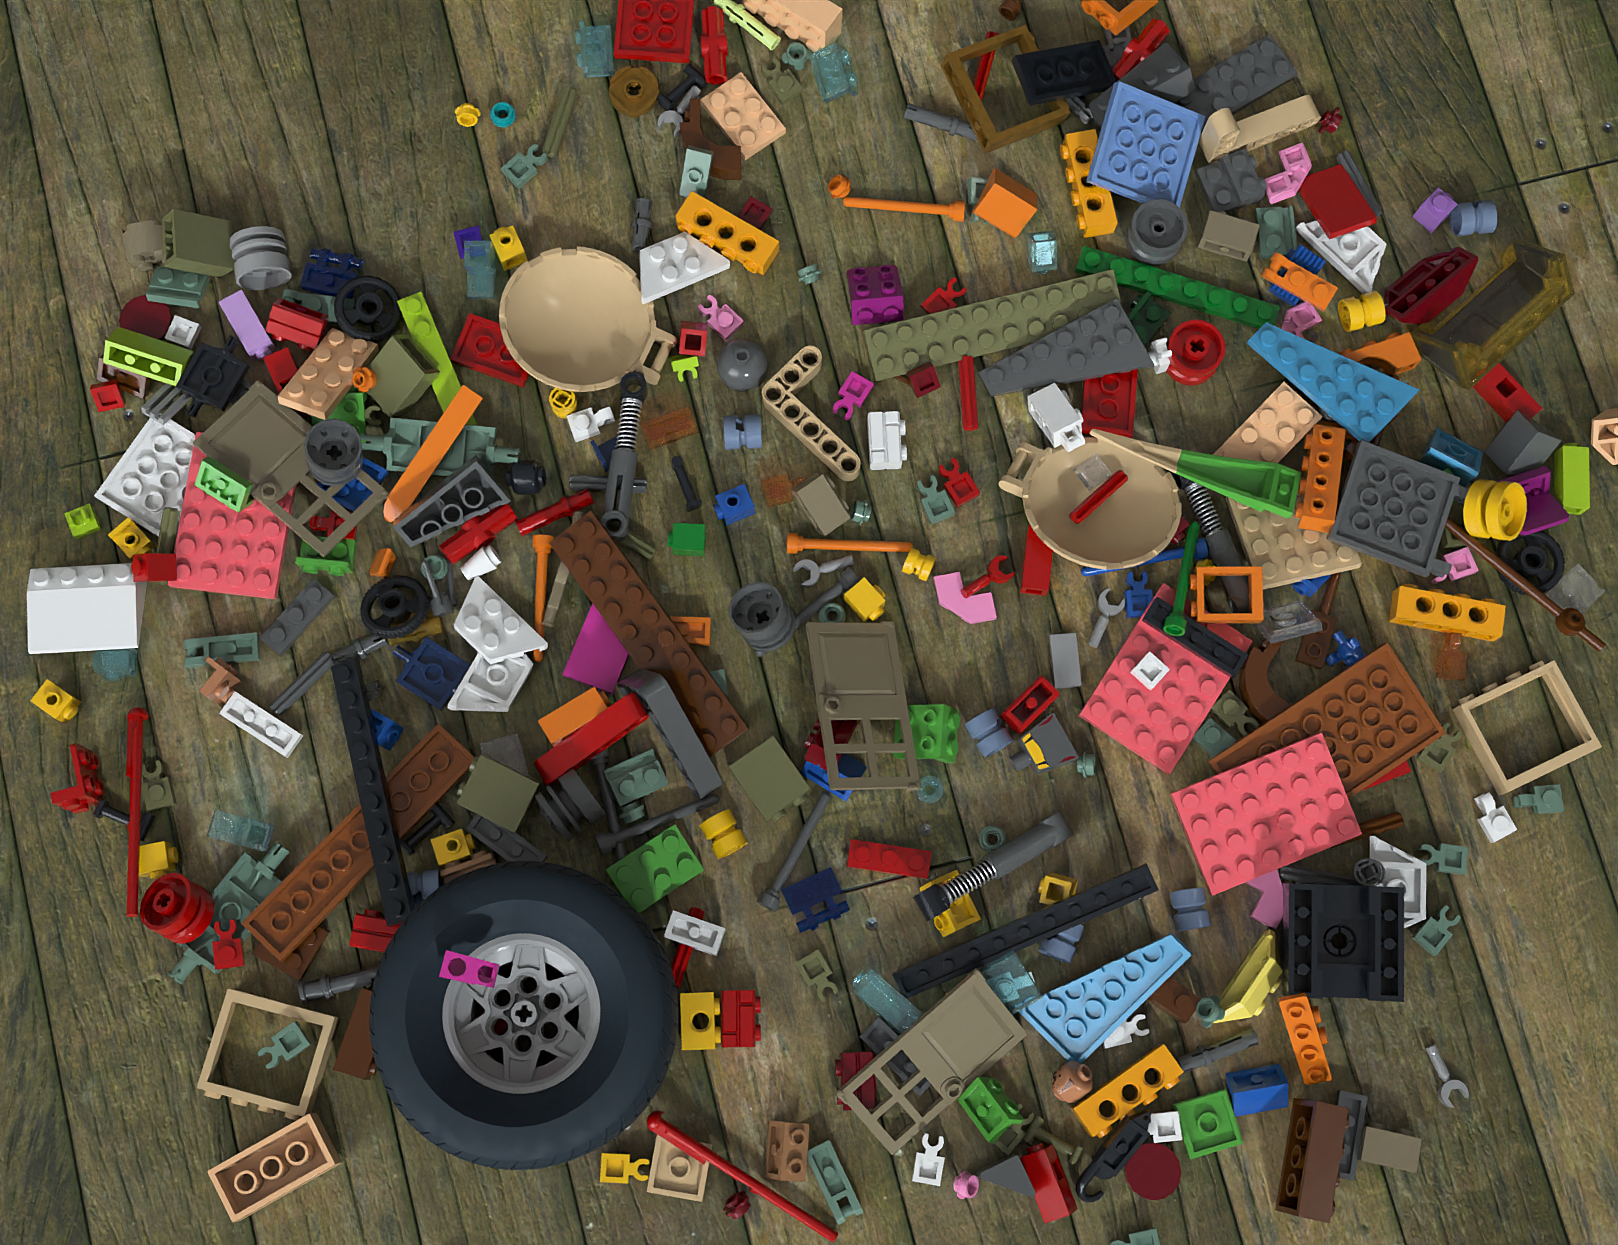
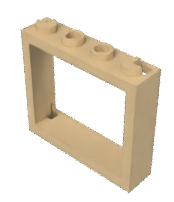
M1543 660L1529 666L1530 672L1524 675L1518 671L1505 678L1506 684L1498 686L1497 682L1481 689L1484 694L1476 698L1472 693L1458 700L1460 706L1452 709L1498 796L1508 793L1602 747L1555 660L1548 664H1544ZM1542 676L1580 745L1507 780L1469 710Z
M228 988L197 1088L205 1090L204 1096L215 1099H220L221 1095L232 1097L231 1103L247 1106L248 1102L258 1104L257 1110L274 1114L276 1109L285 1112L284 1117L298 1120L312 1113L340 1018ZM236 1003L323 1026L299 1105L212 1082Z

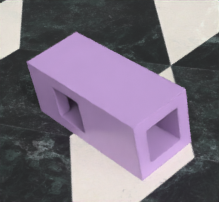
M242 289L219 301L220 306L253 361L263 360V357L272 354L277 349Z

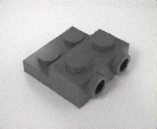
M1246 149L1223 156L1219 162L1196 169V178L1211 211L1229 213L1261 202L1265 195L1264 191L1267 189L1266 182L1262 176H1257L1255 171L1257 168L1256 159L1253 154L1248 155Z

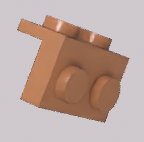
M207 656L205 661L213 666L216 671L199 692L222 707L224 703H227L232 694L236 692L237 687L242 681L236 677L238 671L218 657L214 661Z

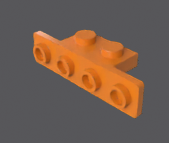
M1306 993L1279 998V1005L1304 1084L1311 1085L1331 1081L1332 1075L1324 1049V1044L1328 1043L1325 1027L1319 1028L1318 1023L1322 1022L1319 1007L1312 1005L1311 998H1308Z

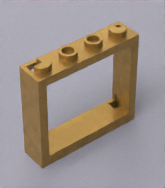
M1026 25L948 53L941 64V68L985 154L1063 124L1070 114L1069 104L1066 99L1047 102L1051 110L1050 113L997 133L962 64L965 61L1013 43H1017L1022 54L1039 51L1035 38L1029 32Z

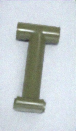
M1034 1115L1022 1140L1032 1145L1035 1138L1047 1145L1053 1144L1056 1150L1070 1157L1068 1162L1074 1165L1083 1147L1078 1144L1073 1147L1042 1129L1041 1126L1044 1119Z

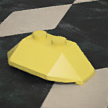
M1271 929L1263 932L1220 995V1006L1225 1010V1017L1213 1023L1249 1018L1253 1015L1258 1016L1266 1005V1002L1263 1000L1269 992L1274 993L1282 980L1279 979V976L1283 970L1276 935Z

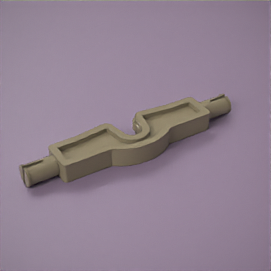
M574 512V517L571 525H573L575 522L581 519L585 514L581 512ZM560 560L542 622L543 625L553 627L569 573L562 560Z

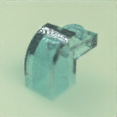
M464 241L467 297L469 299H495L496 260L492 242Z
M215 810L206 837L266 852L274 825Z

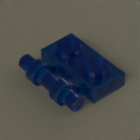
M312 248L310 258L318 261L317 264L306 262L300 287L302 290L336 297L339 289L347 281L358 277L357 273L350 272V269L352 267L361 269L363 259L356 258L350 253L342 255L333 253L330 249L326 248L321 250ZM329 263L339 264L340 267L339 269L327 267V265ZM355 289L349 292L346 298L352 299Z
M831 867L781 890L792 916L803 912L805 916L804 920L796 923L800 933L808 929L813 931L819 928V924L830 919L835 921L841 918V914L850 911L846 900L835 904L833 897L841 894L842 890ZM825 901L828 909L813 915L811 907Z

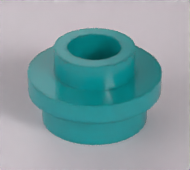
M499 102L491 109L490 117L496 126L504 128L514 123L516 112L512 105L506 102ZM503 113L508 115L506 118H499Z

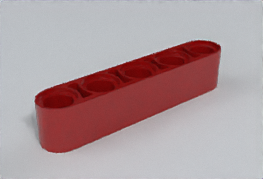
M635 692L630 693L538 758L533 764L546 787L548 785L553 786L559 783L558 778L572 768L574 771L578 770L592 758L649 718V714Z

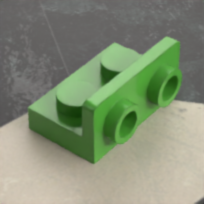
M209 456L202 460L195 486L238 513L254 502V497L249 495L253 485L251 482Z
M316 536L321 542L327 538ZM302 539L300 557H296L295 563L306 573L316 574L318 570L328 571L329 574L335 576L353 573L357 542L356 540L342 539L323 557Z
M977 1077L957 1099L988 1143H995L1012 1123L1021 1124L1024 1120L1019 1113L1017 1104L1006 1096L1003 1092L1002 1084L995 1078Z

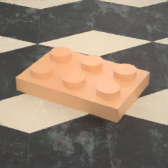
M742 72L700 99L701 105L733 146H741V156L744 160H747L786 133V128Z

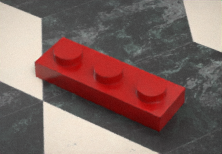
M851 839L847 867L928 879L932 851Z

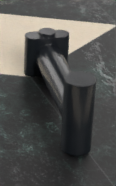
M688 64L684 69V72L688 75L686 79L666 96L662 93L658 96V104L666 111L673 110V103L695 83L701 88L708 84L705 77L691 64Z
M680 456L673 457L672 470L676 474L687 501L686 511L696 510L702 506V500L696 498L682 464V458Z
M104 799L99 800L93 813L94 817L100 819L105 816L126 826L127 822L130 823L129 814L108 806V801ZM146 812L140 823V841H144L155 816Z
M439 803L430 810L434 816L406 841L403 838L400 840L401 847L409 856L415 853L413 848L438 826L443 824L446 829H449L455 824V821Z

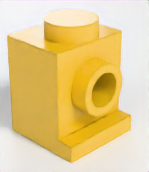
M129 517L108 534L132 561L133 555L152 553V550L156 547L153 541Z

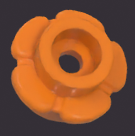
M838 174L830 180L827 189L831 193L832 198H844L851 190V182L847 176L843 177Z
M368 367L355 368L352 376L353 386L358 388L360 392H368L369 389L376 385L377 377L375 372Z

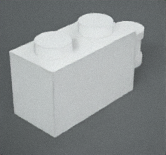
M1053 383L1027 396L1030 414L1054 448L1062 444L1065 450L1070 452L1085 444V439L1082 435V414L1077 408L1073 409L1070 399L1064 390L1060 391L1058 386Z

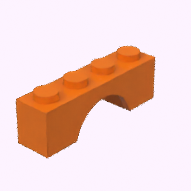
M1399 332L1393 333L1379 343L1373 340L1363 344L1361 349L1353 351L1352 348L1338 353L1362 365L1377 366L1388 375H1397L1414 369L1421 361L1410 332L1402 335Z

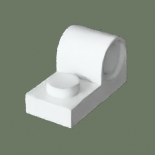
M673 910L664 937L717 956L726 929Z

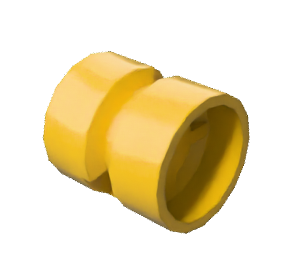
M1377 291L1361 294L1359 299L1352 296L1341 299L1338 302L1339 320L1346 332L1362 329L1364 324L1370 327L1382 324L1385 321L1384 302Z
M730 809L710 817L699 825L705 838L713 841L711 848L718 860L736 852L748 843L742 830L735 828L737 821Z

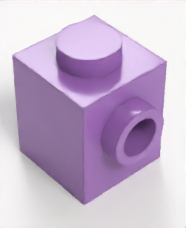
M1437 188L1421 204L1413 218L1429 232L1433 233L1451 214L1457 203L1454 202L1450 194Z

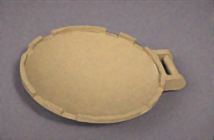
M561 247L542 252L540 256L529 262L526 261L514 272L507 282L500 301V330L504 343L514 360L537 380L562 390L588 392L605 389L620 383L622 377L629 372H638L644 376L647 383L657 385L661 377L659 373L671 349L675 348L678 339L674 335L656 327L653 301L642 304L640 280L636 277L637 274L621 260L592 248L577 247V249L561 250ZM653 343L661 344L651 368L643 366Z
M1084 437L1085 444L1070 452H1067L1062 444L1056 448L1054 446L1051 448L1047 447L1045 450L1024 442L1019 444L1016 450L1017 455L1007 474L1001 477L999 486L1001 489L1023 498L1025 514L1032 529L1057 554L1072 562L1091 568L1124 569L1142 564L1154 558L1171 542L1180 523L1182 505L1177 493V484L1171 473L1166 472L1164 468L1096 437ZM1028 460L1032 464L1023 481L1016 479L1024 462ZM1118 470L1124 471L1128 476V481L1080 524H1075L1069 518V514Z

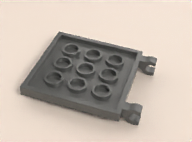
M1361 440L1357 444L1336 508L1335 522L1330 527L1326 539L1420 576L1427 577L1431 572L1443 578L1445 574L1449 575L1452 564L1435 559L1453 499L1458 503L1464 504L1469 488L1459 486L1460 478Z

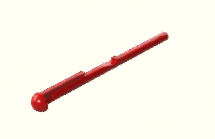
M141 707L132 708L127 714L126 776L130 777V823L127 822V829L129 831L127 917L138 916L143 721L149 718L148 712Z
M653 1111L648 1115L646 1123L650 1131H653L703 1165L708 1161L729 1176L750 1187L749 1191L759 1194L832 1243L837 1238L838 1232L661 1117L662 1111Z

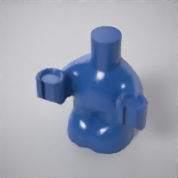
M1342 630L1333 635V638L1339 644L1337 651L1331 653L1325 660L1330 667L1342 660L1348 667L1367 654L1356 637L1347 638Z

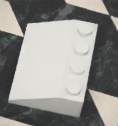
M132 563L30 569L27 587L29 654L139 648L147 582H133Z

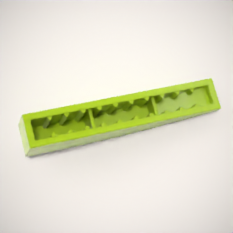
M418 292L398 300L397 303L413 341L440 371V374L432 382V387L444 413L460 390L461 384L422 292ZM473 414L466 425L478 426Z

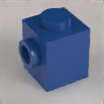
M745 484L715 496L716 505H713V509L718 520L723 519L726 526L755 514V506Z

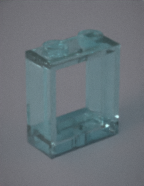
M872 969L867 973L862 970L851 983L855 987L851 992L900 1035L916 1022L922 1014L921 1011Z

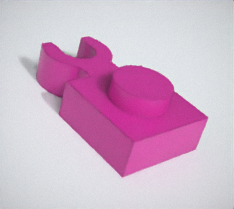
M851 371L838 392V395L843 399L838 400L834 404L833 413L836 414L839 408L844 407L848 411L845 414V420H849L853 414V405L859 408L862 407L874 388V383Z

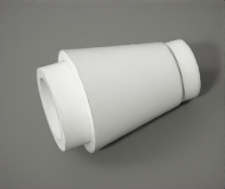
M491 545L487 547L482 546L460 569L470 581L477 576L497 569V565L502 561Z

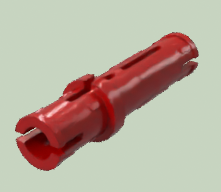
M586 488L567 498L564 496L560 498L561 501L532 513L525 518L516 520L515 523L522 537L565 516L571 517L574 512L594 504L588 489Z

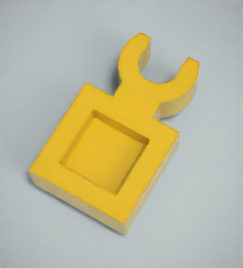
M602 1153L600 1182L628 1184L629 1175H633L640 1181L648 1180L649 1175H641L638 1167L641 1164H650V1160L641 1158L635 1163H631V1154Z

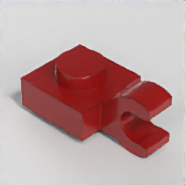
M331 510L330 518L313 516L310 519L309 526L314 531H328V537L344 520ZM357 526L343 539L355 540Z

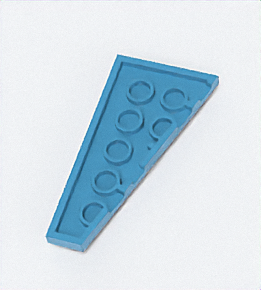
M1267 322L1247 342L1251 348L1358 441L1363 440L1370 443L1419 391L1415 387Z
M1170 933L1017 1006L1016 1010L1067 1061L1082 1063L1193 952L1173 933Z

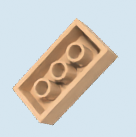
M742 0V5L746 7L748 12L756 13L763 17L769 25L779 27L785 31L788 37L803 42L814 53L819 52L825 56L841 34L842 8L829 0Z
M309 1113L207 1172L233 1223L245 1219L336 1167L342 1161L318 1114Z

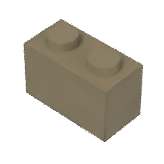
M1210 210L1197 248L1247 262L1253 251L1260 224L1253 223L1248 218L1229 216L1224 211Z
M815 472L790 491L817 533L826 536L850 519L846 512L849 510V507L842 497H837L834 493L835 485L830 477Z
M1369 1122L1368 1126H1363L1358 1160L1417 1173L1422 1139L1413 1137L1414 1131L1396 1128V1133L1386 1131V1125Z

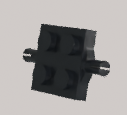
M229 335L223 348L212 347L203 342L200 343L175 386L178 390L193 398L185 411L188 415L196 418L202 405H210L225 412L250 368L247 363L235 358L232 354L240 342L237 338Z

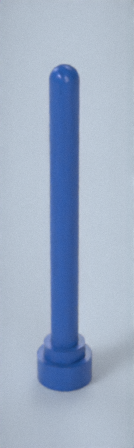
M1204 538L1197 539L1194 554L1196 560L1208 558V550ZM1185 546L1161 551L1154 558L1133 567L1183 558ZM1084 566L1081 569V574L1083 576H1092L1122 569H1098Z

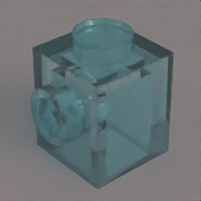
M1053 231L1027 233V262L1032 272L1044 274L1050 270H1057V239Z
M136 649L96 650V653L93 654V669H95L97 674L103 676L104 680L121 681V677H136Z

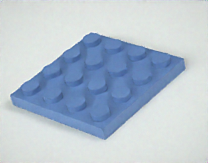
M1114 82L1086 182L1142 204L1150 200L1164 199L1173 202L1180 208L1205 116L1123 82Z

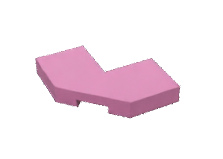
M1303 142L1278 151L1285 171L1264 179L1267 186L1265 192L1270 205L1295 196L1310 171L1312 165Z
M1304 301L1286 311L1281 329L1305 339L1302 333L1320 324L1322 319L1315 307Z
M960 572L935 576L933 578L939 605L960 616L967 623L975 624L997 618L991 592L973 595L968 598L963 597L961 594L963 584Z
M1277 869L1245 882L1262 892L1250 917L1273 930L1277 929L1283 917V886Z

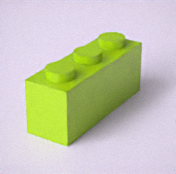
M117 327L105 341L103 363L176 386L191 361L194 351Z

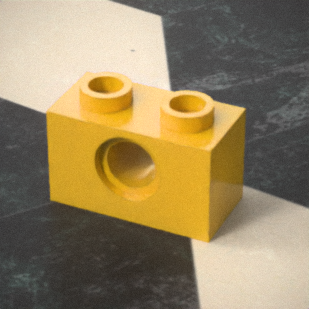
M714 992L680 993L682 1050L716 1049V1043H721V1026H715V1015H720V998H715ZM704 1013L709 1018V1024L706 1028L700 1030L694 1026L693 1019L697 1014Z

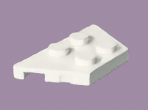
M1317 221L1306 224L1302 222L1297 225L1296 231L1362 294L1372 291L1374 278L1386 248V243L1367 226L1328 239Z
M686 232L640 250L639 254L641 302L646 304L729 269L730 261Z
M479 576L475 577L454 623L455 630L490 664L504 661L506 658L524 656V652L536 649L543 651L548 648V643Z
M478 652L448 703V709L508 712L533 669L532 661L524 654V656L506 658L504 661L490 664Z
M1370 836V859L1379 861L1386 871L1385 879L1378 886L1404 887V928L1425 920L1426 863L1375 836Z

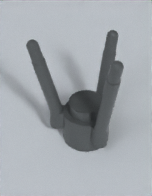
M426 560L422 561L433 593L430 596L431 601L429 602L430 608L428 611L429 614L433 613L434 618L452 614L454 612L453 606L457 605L454 594L453 565L448 560L447 579L449 596L446 595V592H438L428 562Z

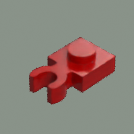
M952 278L946 284L945 292L938 287L920 307L928 315L953 309L957 304L952 299L961 297L967 289L964 287L959 292H955L952 285L957 279Z
M952 458L950 463L953 466V470H945L942 464L939 465L938 470L942 477L949 480L944 483V488L958 508L978 497L980 491L967 471L962 474L959 473V463L955 458Z
M230 920V929L226 932L221 928V921L215 922L214 930L220 936V941L212 942L215 970L245 966L242 938L234 939V933L237 930L236 920Z

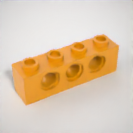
M1096 129L1066 134L1063 144L1060 145L1061 157L1063 160L1066 159L1067 168L1065 169L1066 180L1072 184L1073 191H1071L1072 205L1077 206L1078 210L1076 215L1077 227L1079 230L1082 229L1084 238L1114 233L1118 223L1110 191L1096 185L1086 187L1082 184L1083 181L1087 180L1098 142ZM1077 158H1083L1087 163H1080L1077 161ZM1093 204L1097 206L1098 210H1091L1087 205Z
M691 191L675 215L676 224L682 233L686 232L689 235L696 236L700 242L708 247H715L720 250L727 259L741 262L752 273L758 272L764 276L779 252L778 240ZM701 220H709L711 222L707 226L698 224ZM724 232H729L732 234V236L727 239L722 238L720 235ZM745 245H752L754 249L751 251H744L742 247Z
M1403 584L1392 593L1389 622L1492 642L1502 637L1506 605L1497 604L1496 600H1474L1467 594H1455L1452 596L1444 594L1445 592L1440 589L1425 591L1418 589V586L1413 584ZM1416 601H1420L1425 605V612L1417 608ZM1443 606L1450 608L1452 612L1451 617L1444 614ZM1469 611L1477 614L1478 622L1470 618Z
M1159 1044L1070 1109L1090 1137L1097 1135L1101 1138L1113 1129L1111 1127L1112 1123L1118 1119L1122 1121L1126 1115L1129 1117L1134 1115L1135 1111L1133 1108L1140 1103H1143L1145 1106L1158 1097L1156 1094L1158 1090L1163 1087L1168 1090L1180 1081L1178 1076L1184 1071L1165 1044ZM1149 1068H1152L1157 1073V1080L1152 1085L1148 1084L1144 1078V1074ZM1127 1084L1131 1085L1135 1090V1095L1130 1101L1125 1100L1122 1096V1089ZM1105 1100L1109 1101L1112 1105V1113L1107 1117L1102 1116L1099 1111L1100 1104Z

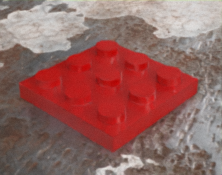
M619 0L614 58L690 63L695 0Z

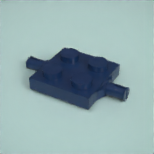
M427 637L419 648L412 653L398 645L396 647L398 651L394 649L393 655L403 660L405 664L396 682L442 711L453 697L471 665Z

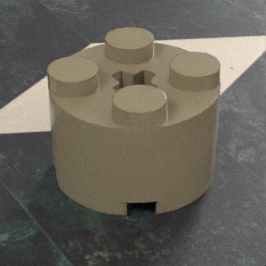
M146 220L127 225V231L121 230L125 258L129 265L137 266L138 271L152 270L153 265L160 263L164 266L162 225H156L155 220Z

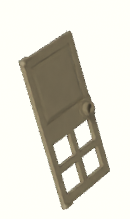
M257 380L244 396L193 442V445L207 457H211L251 482L253 485L250 494L321 556L325 557L378 504L387 499L390 492L385 490L361 469L356 478L373 493L350 514L332 498L345 485L331 486L324 491L306 476L310 471L307 465L304 443L306 435L312 426L293 409L279 404L278 396L260 380ZM333 454L332 458L337 460L338 454ZM301 482L318 499L299 518L295 519L277 503L293 487ZM326 504L344 522L321 542L304 525Z
M807 622L806 631L830 790H920L921 783L894 622ZM899 719L902 743H873L870 720ZM831 720H860L864 744H834ZM865 753L869 777L839 778L836 754ZM875 753H904L908 777H879Z
M977 968L835 1092L837 1097L845 1104H848L891 1155L899 1150L943 1109L962 1095L977 1077H981L1028 1035L985 982L986 979ZM902 1049L918 1070L899 1087H896L882 1071L881 1067ZM875 1074L891 1094L869 1112L853 1092ZM926 1077L941 1097L920 1115L904 1095ZM898 1101L914 1121L892 1139L877 1119Z

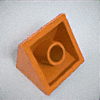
M994 168L973 213L1013 238H1016L1038 209L1037 194Z

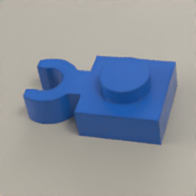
M1146 571L1140 574V582H1136L1133 579L1132 572L1126 575V583L1131 588V590L1124 592L1126 618H1140L1153 599L1152 589H1145L1144 587L1148 581Z

